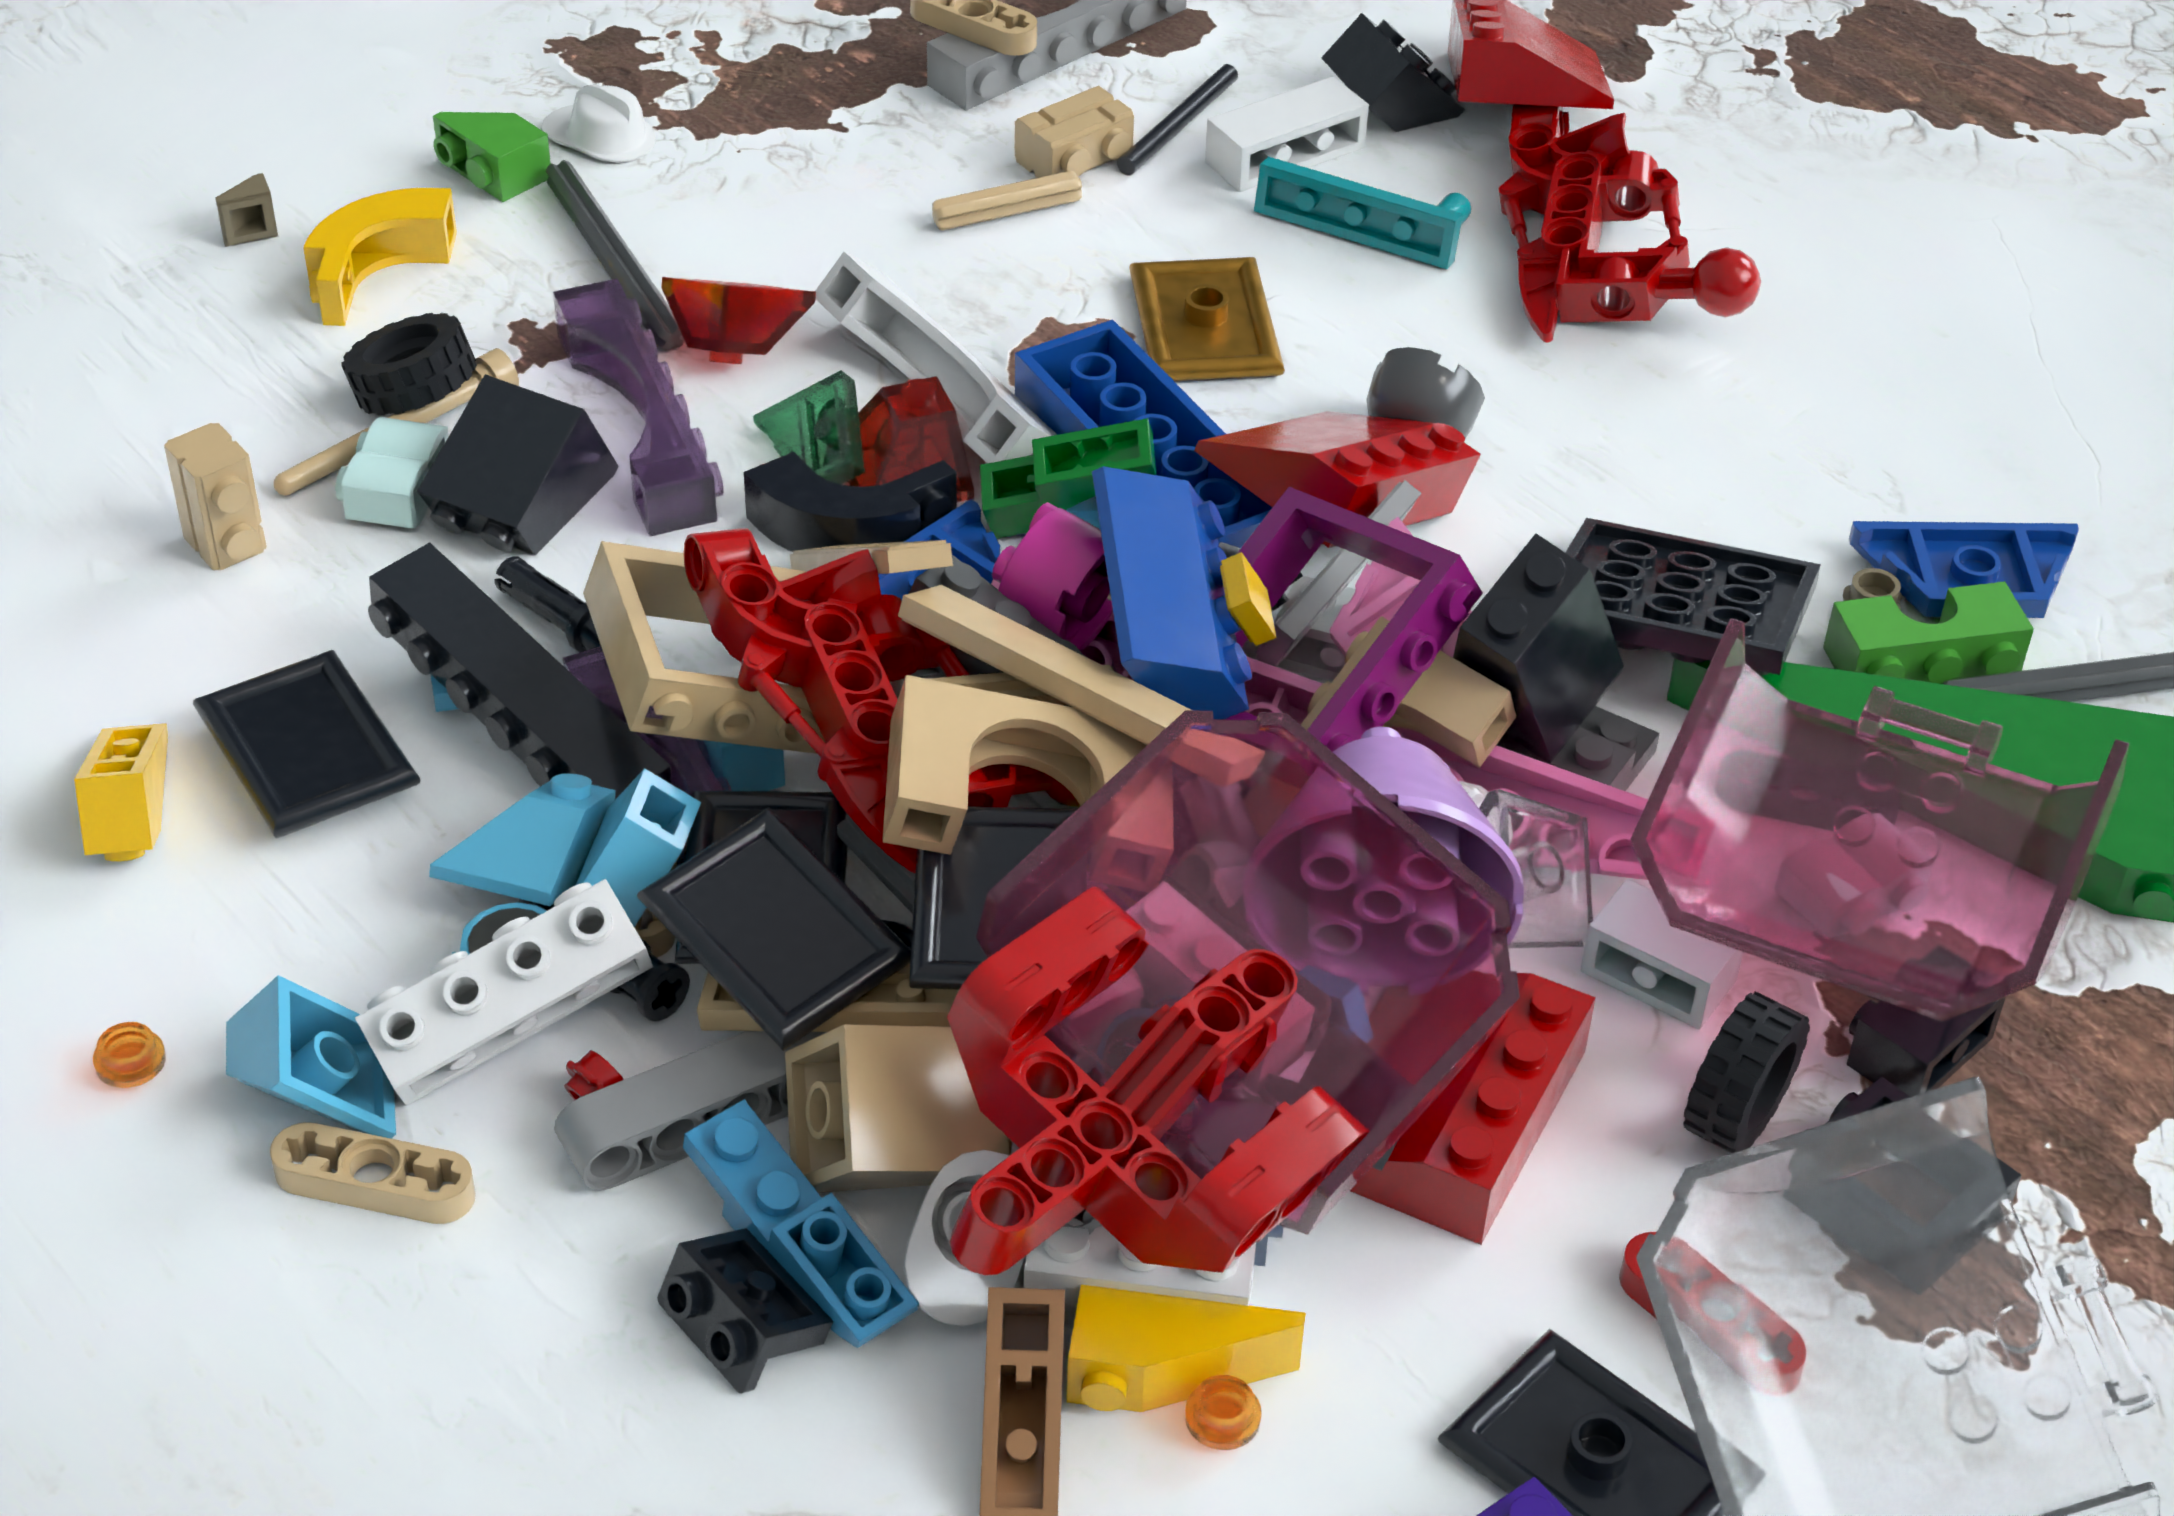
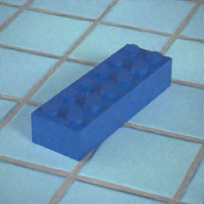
M1113 319L1015 352V396L1057 435L1148 418L1153 432L1156 475L1189 481L1203 503L1211 500L1215 504L1225 528V536L1218 538L1219 543L1223 542L1241 548L1272 509L1270 505L1194 451L1199 440L1225 435L1226 433Z

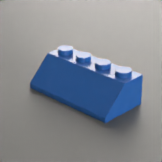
M1105 466L1093 470L1092 477L1121 664L1135 682L1215 722L1249 710L1244 682L1252 679V673L1247 657L1236 640L1235 633L1242 631V629L1227 609L1220 570L1221 560L1226 559L1227 556L1222 548L1219 547L1218 538L1225 536V528L1215 504L1211 500L1203 503L1189 481Z

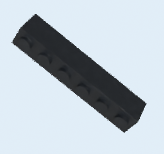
M430 542L369 576L371 605L368 607V614L375 629L383 637H392L407 651L410 660L419 672L424 675L431 674L447 689L449 697L459 710L464 713L470 711L484 724L490 737L499 748L504 751L510 749L525 763L530 775L539 786L544 785L552 777L559 774H579L590 778L592 785L616 790V799L644 768L671 784V765L637 733L630 731L629 726Z

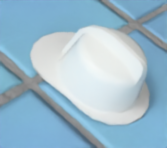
M591 84L584 86L576 92L573 105L564 106L551 112L543 120L541 127L542 131L548 134V139L555 143L579 150L601 161L616 163L635 161L646 156L654 148L656 139L652 126L643 119L642 109L637 98L628 90L608 85Z
M988 1150L961 1154L942 1167L931 1183L908 1240L904 1270L908 1289L919 1302L920 1309L938 1322L960 1327L984 1322L987 1320L988 1287L1014 1288L1025 1257L998 1275H982L972 1272L961 1265L952 1253L950 1245L952 1230L972 1187L979 1178L1009 1157L1006 1154Z

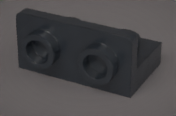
M747 1228L679 1243L657 1297L659 1305L738 1393H745L756 1388L769 1358L823 1345L834 1322Z

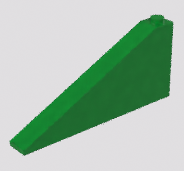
M1674 658L1667 701L1794 762L1887 783L1900 796L1901 807L1899 812L2112 914L2174 923V716L1789 662L1784 663L1780 675L1769 673L1764 676H1750L1736 671L1730 664L1710 660L1702 663H1688Z

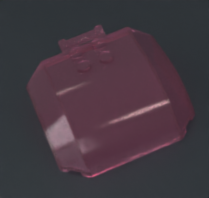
M1731 618L1630 839L1632 849L1669 925L1674 929L1942 1023L2037 984L2046 971L2060 942L2122 786L2130 743L2115 739L2099 781L2065 786L2044 782L1989 764L1995 756L2003 731V726L1982 720L1979 726L1894 699V691L1878 686L1873 687L1858 721L1787 699L1745 664V623ZM1885 724H1890L1968 749L1969 752L1967 756L1960 755L1883 730L1882 728Z
M1185 710L989 891L976 935L979 944L988 958L1091 887L1100 888L1146 930L1144 939L1149 943V946L1138 962L1118 981L1045 1033L1048 1039L1101 1087L1140 1044L1141 1040L1138 1037L1141 1025L1165 1004L1171 1007L1190 993L1194 985L1213 968L1219 971L1239 955L1251 949L1268 950L1286 959L1295 970L1298 979L1297 990L1277 1025V1039L1269 1052L1249 1074L1238 1068L1227 1076L1222 1084V1092L1211 1104L1199 1094L1159 1141L1203 1179L1207 1173L1220 1163L1230 1144L1238 1138L1245 1143L1265 1127L1276 1107L1284 1101L1291 1106L1312 1088L1320 1085L1368 1128L1370 1132L1322 1181L1313 1196L1278 1224L1306 1235L1322 1221L1434 1102L1489 1038L1520 997L1517 971H1511L1507 933L1511 928L1508 901L1287 713L1259 712L1256 720L1213 719V711Z

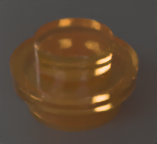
M123 1022L105 1030L99 1037L97 1047L93 1053V1065L98 1078L105 1084L118 1088L136 1087L152 1080L160 1073L166 1061V1052L160 1037L152 1032L149 1027L138 1022Z
M1230 1375L1209 1377L1199 1384L1186 1402L1185 1423L1187 1429L1198 1442L1207 1447L1217 1450H1232L1242 1447L1256 1436L1260 1428L1262 1412L1259 1400L1249 1385L1237 1377Z

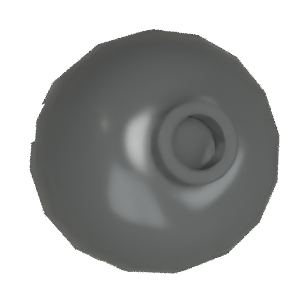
M1404 347L1391 349L1385 354L1383 361L1379 362L1371 380L1366 402L1369 416L1443 423L1460 431L1466 439L1477 420L1485 396L1481 384L1461 365L1458 364L1455 372H1452L1438 364L1441 358L1440 354L1425 349Z

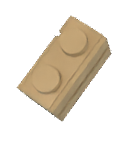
M1098 85L1046 106L1038 112L1034 111L1019 117L1015 121L1014 156L1016 161L1030 173L1034 171L1035 176L1039 178L1067 171H1074L1077 176H1080L1093 168L1112 160H1118L1133 146V111L1120 100H1114L1112 94Z
M209 423L167 440V443L164 444L184 539L196 552H200V557L213 571L223 570L263 553L267 546L264 530L260 525L262 520L249 454L237 441H232V436L219 423Z

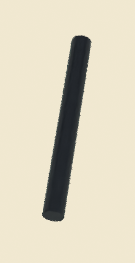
M1224 64L1118 159L1117 165L1119 170L1125 175H1132L1238 79V72L1235 67L1230 64Z

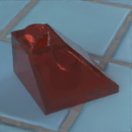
M662 276L661 284L663 293L687 347L709 351V361L729 364H742L743 354L766 355L815 303L816 291L752 283Z
M937 376L925 379H911L905 383L882 387L829 443V454L844 484L847 486L866 487L885 484L944 460L957 472V502L974 499V486L956 410Z

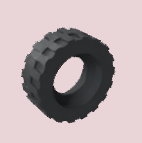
M425 313L420 316H410L395 323H389L383 328L369 333L361 341H357L351 346L352 349L345 353L343 356L344 361L341 362L342 369L360 409H363L368 414L376 413L377 416L393 413L394 415L405 413V411L425 407V405L434 401L437 402L445 398L447 394L455 392L461 387V384L468 381L472 376V371L476 370L477 366L476 359L461 323L454 315L449 316L448 313Z
M1754 991V993L1746 995L1745 999L1739 1002L1734 1008L1733 1013L1722 1025L1720 1032L1715 1040H1713L1697 1072L1695 1082L1687 1098V1106L1684 1110V1128L1735 1156H1741L1746 1149L1749 1150L1754 1141L1765 1130L1771 1117L1774 1116L1791 1084L1790 1082L1797 1071L1802 1053L1807 1044V1035L1810 1031V1024L1808 1022L1810 1019L1759 992Z

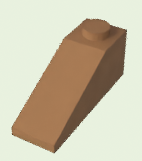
M988 1287L979 1516H1058L1065 1290Z

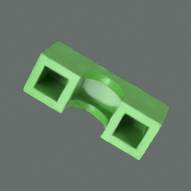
M2004 581L1948 588L1938 624L1922 623L1907 617L1900 611L1891 595L1834 602L1823 649L1834 669L1941 684L1951 679L2022 671L2034 628Z

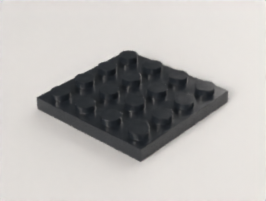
M1592 518L1585 519L1565 552L1591 570L1617 647L1626 650H1640L1645 647L1671 652L1674 658L1688 663H1702L1710 660L1730 664L1736 671L1750 676H1764L1769 673L1780 675L1816 589L1821 564Z

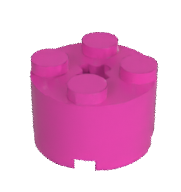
M1048 502L1043 504L1035 513L1029 531L1017 548L1010 545L1001 552L994 564L992 578L1000 583L999 592L1010 600L1023 605L1033 618L1082 651L1099 634L1113 612L1112 601L1107 599L1110 588L1101 529L1065 509L1058 508Z

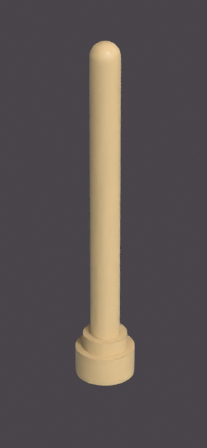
M495 348L476 358V370L472 371L471 378L461 384V387L455 392H451L445 398L429 403L425 407L405 411V413L393 414L387 418L428 423L468 402L485 374L519 386L517 371L507 354L501 349ZM370 427L278 474L274 479L275 490L281 495H291L333 473L342 466L348 465L356 454V446L360 434L363 431L368 432Z

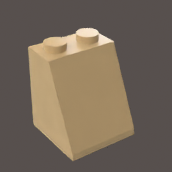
M844 1024L785 1052L790 1158L818 1193L931 1185L944 1165L961 1154L988 1150L1008 1156L1011 1155L1012 1141L980 1112L951 1027Z

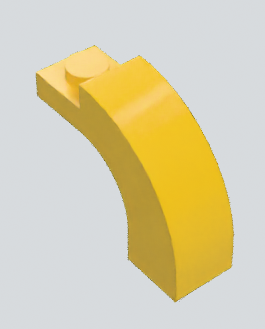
M408 188L374 194L341 207L327 216L313 229L303 249L312 303L320 304L323 325L345 326L356 288L366 277L380 269L404 263L449 264L457 234L451 188Z

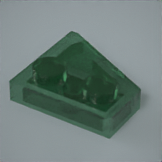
M842 370L753 415L755 425L768 435L775 444L773 446L780 456L795 452L815 473L838 484H844L865 473L855 380Z

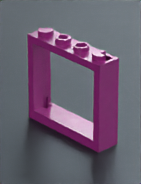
M1288 487L1238 551V553H1243L1267 588L1271 609L1324 541L1421 580L1302 737L1246 711L1217 722L1265 746L1261 760L1262 764L1306 784L1333 751L1349 742L1361 739L1365 731L1374 727H1382L1384 723L1392 718L1400 702L1421 674L1432 665L1437 653L1462 620L1469 615L1468 612L1483 592L1460 554ZM1239 631L1235 635L1237 643L1242 648L1248 638L1243 631Z

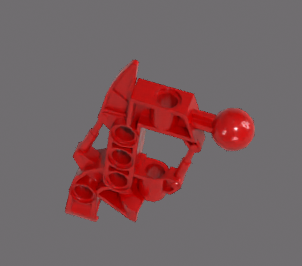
M1517 104L1513 106L1511 130L1508 137L1513 176L1499 187L1501 211L1507 216L1512 234L1516 236L1519 246L1517 250L1519 288L1524 312L1534 331L1545 343L1553 340L1558 310L1561 323L1651 321L1668 299H1695L1697 305L1708 313L1726 318L1742 314L1755 302L1760 292L1761 277L1754 259L1741 250L1725 247L1709 251L1698 261L1695 268H1688L1690 264L1688 239L1681 236L1679 228L1681 218L1679 212L1678 181L1667 169H1659L1657 161L1651 155L1643 151L1628 149L1624 130L1626 123L1625 113L1609 116L1569 133V112H1564L1563 107ZM1529 209L1544 215L1541 229L1542 237L1530 243L1527 239V226L1523 216V212ZM1663 211L1665 226L1669 229L1670 238L1657 248H1638L1637 252L1598 253L1603 222L1633 221L1642 219L1650 212Z
M737 528L689 534L685 539L683 551L686 576L691 588L696 592L711 626V632L723 644L728 653L741 662L737 679L739 686L749 692L758 691L785 723H791L821 758L817 770L818 776L827 783L845 812L864 834L889 857L910 872L915 873L916 848L883 842L890 723L898 700L890 682L904 679L906 675H912L917 670L940 667L947 677L970 674L951 651L950 644L914 627L898 617L902 600L895 595H881L878 570L868 549L851 553L778 582L765 554H761L749 529ZM776 681L801 687L824 741L800 715V708ZM995 764L980 768L969 774L968 806L1008 807L1012 795L1045 791L1061 805L1081 808L1076 798L1064 785L1053 777L1030 767L1015 764Z

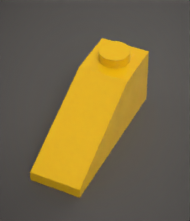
M167 723L101 729L74 778L85 855L104 854L105 860L128 861L142 857L145 854V850L153 849L161 832L168 746Z
M1081 1284L1068 1354L1066 1403L1087 1405L1099 1411H1115L1120 1409L1144 1412L1297 1371L1300 1368L1306 1313Z

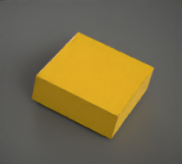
M1241 552L1221 560L1220 570L1227 609L1249 641L1257 646L1277 638L1268 590Z

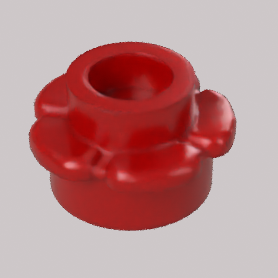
M590 1050L578 1062L574 1063L571 1060L567 1062L566 1070L572 1078L564 1087L569 1095L576 1100L620 1082L624 1078L606 1059L595 1051Z

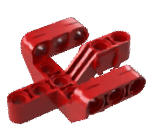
M1091 887L983 961L960 987L947 1019L980 1112L1014 1142L1019 1149L979 1178L972 1187L950 1238L952 1253L959 1263L978 1274L998 1275L1015 1265L1085 1209L1142 1263L1222 1273L1230 1266L1232 1261L1244 1254L1256 1242L1262 1240L1267 1233L1340 1173L1361 1150L1370 1135V1130L1320 1085L1312 1088L1291 1106L1284 1101L1276 1107L1265 1127L1245 1143L1238 1138L1230 1144L1220 1163L1207 1173L1203 1179L1198 1177L1159 1141L1199 1094L1211 1104L1222 1092V1084L1227 1076L1238 1068L1249 1074L1269 1052L1277 1039V1025L1297 990L1298 979L1295 970L1288 961L1268 950L1251 949L1239 955L1219 971L1213 968L1194 985L1190 993L1171 1007L1165 1004L1141 1025L1138 1037L1141 1040L1140 1044L1102 1087L1048 1039L1045 1033L1118 981L1138 962L1149 946V943L1144 939L1146 930L1100 888Z

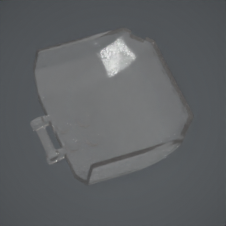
M1980 1077L1962 1080L1697 1164L1684 1170L1673 1190L1675 1199L1656 1234L1649 1233L1636 1259L1725 1516H2160V1496L2154 1482L2150 1481L2132 1486L2103 1419L2114 1414L2126 1416L2142 1412L2155 1405L2159 1400V1395L2150 1375L2140 1373L2104 1291L2109 1281L2099 1259L2082 1258L2050 1269L2040 1270L2010 1200L1991 1140L1986 1091ZM2062 1299L2075 1300L2109 1381L2089 1386L2054 1302Z

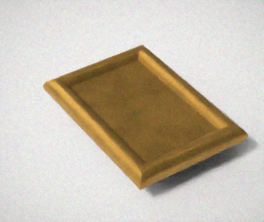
M1255 257L1130 264L1129 269L1147 353L1173 381L1281 376L1284 374L1285 369Z

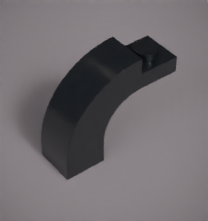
M795 452L743 472L746 518L764 536L791 552L838 545L904 542L957 508V472L944 460L894 481L866 487L847 486L829 481L815 473Z

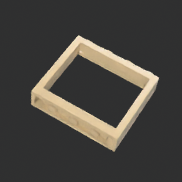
M601 541L583 594L630 731L817 754L791 723H785L758 691L749 692L742 689L738 684V678L664 668L646 616L709 624L700 600L688 582L683 553ZM770 566L778 582L807 572ZM778 683L800 708V715L824 741L801 687ZM649 706H653L656 715H663L662 719L646 717Z

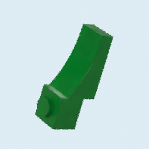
M1148 418L1032 439L1033 455L981 464L982 511L990 532L993 531L996 538L1024 534L1029 531L1035 513L1043 504L1048 502L1058 508L1067 510L1095 497L1092 477L1093 470L1105 466L1156 475L1153 432Z

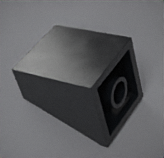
M485 374L417 492L432 511L430 518L443 529L455 534H461L464 529L479 534L486 543L504 552H511L513 548H517L537 555L614 476L619 466L585 409Z
M1535 533L1460 626L1453 658L1510 691L1516 718L1505 734L1549 764L1608 691L1624 668L1591 570L1537 533Z

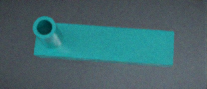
M1268 156L1260 163L1254 212L1448 269L1455 262L1461 225L1471 214V204L1464 195L1450 193L1435 206Z

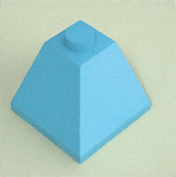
M556 775L431 863L429 877L551 906L560 894L576 885L607 808L615 801L616 790L592 785L591 779L583 775Z
M277 975L226 1022V1075L285 1102L362 1133L391 1139L396 1135L394 1088L355 1017L360 1015L359 1013Z

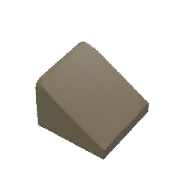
M263 173L253 175L215 197L225 247L278 236L271 192Z

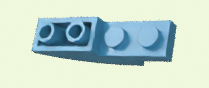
M745 1099L684 1134L683 1149L724 1201L722 1211L724 1219L734 1231L747 1228L834 1321L831 1330L854 1347L859 1348L918 1310L919 1302L831 1192L823 1198L819 1195Z

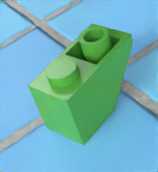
M439 112L433 115L435 131L433 146L438 160L501 202H505L547 181L549 176L546 173V169L551 164L548 134L516 113Z

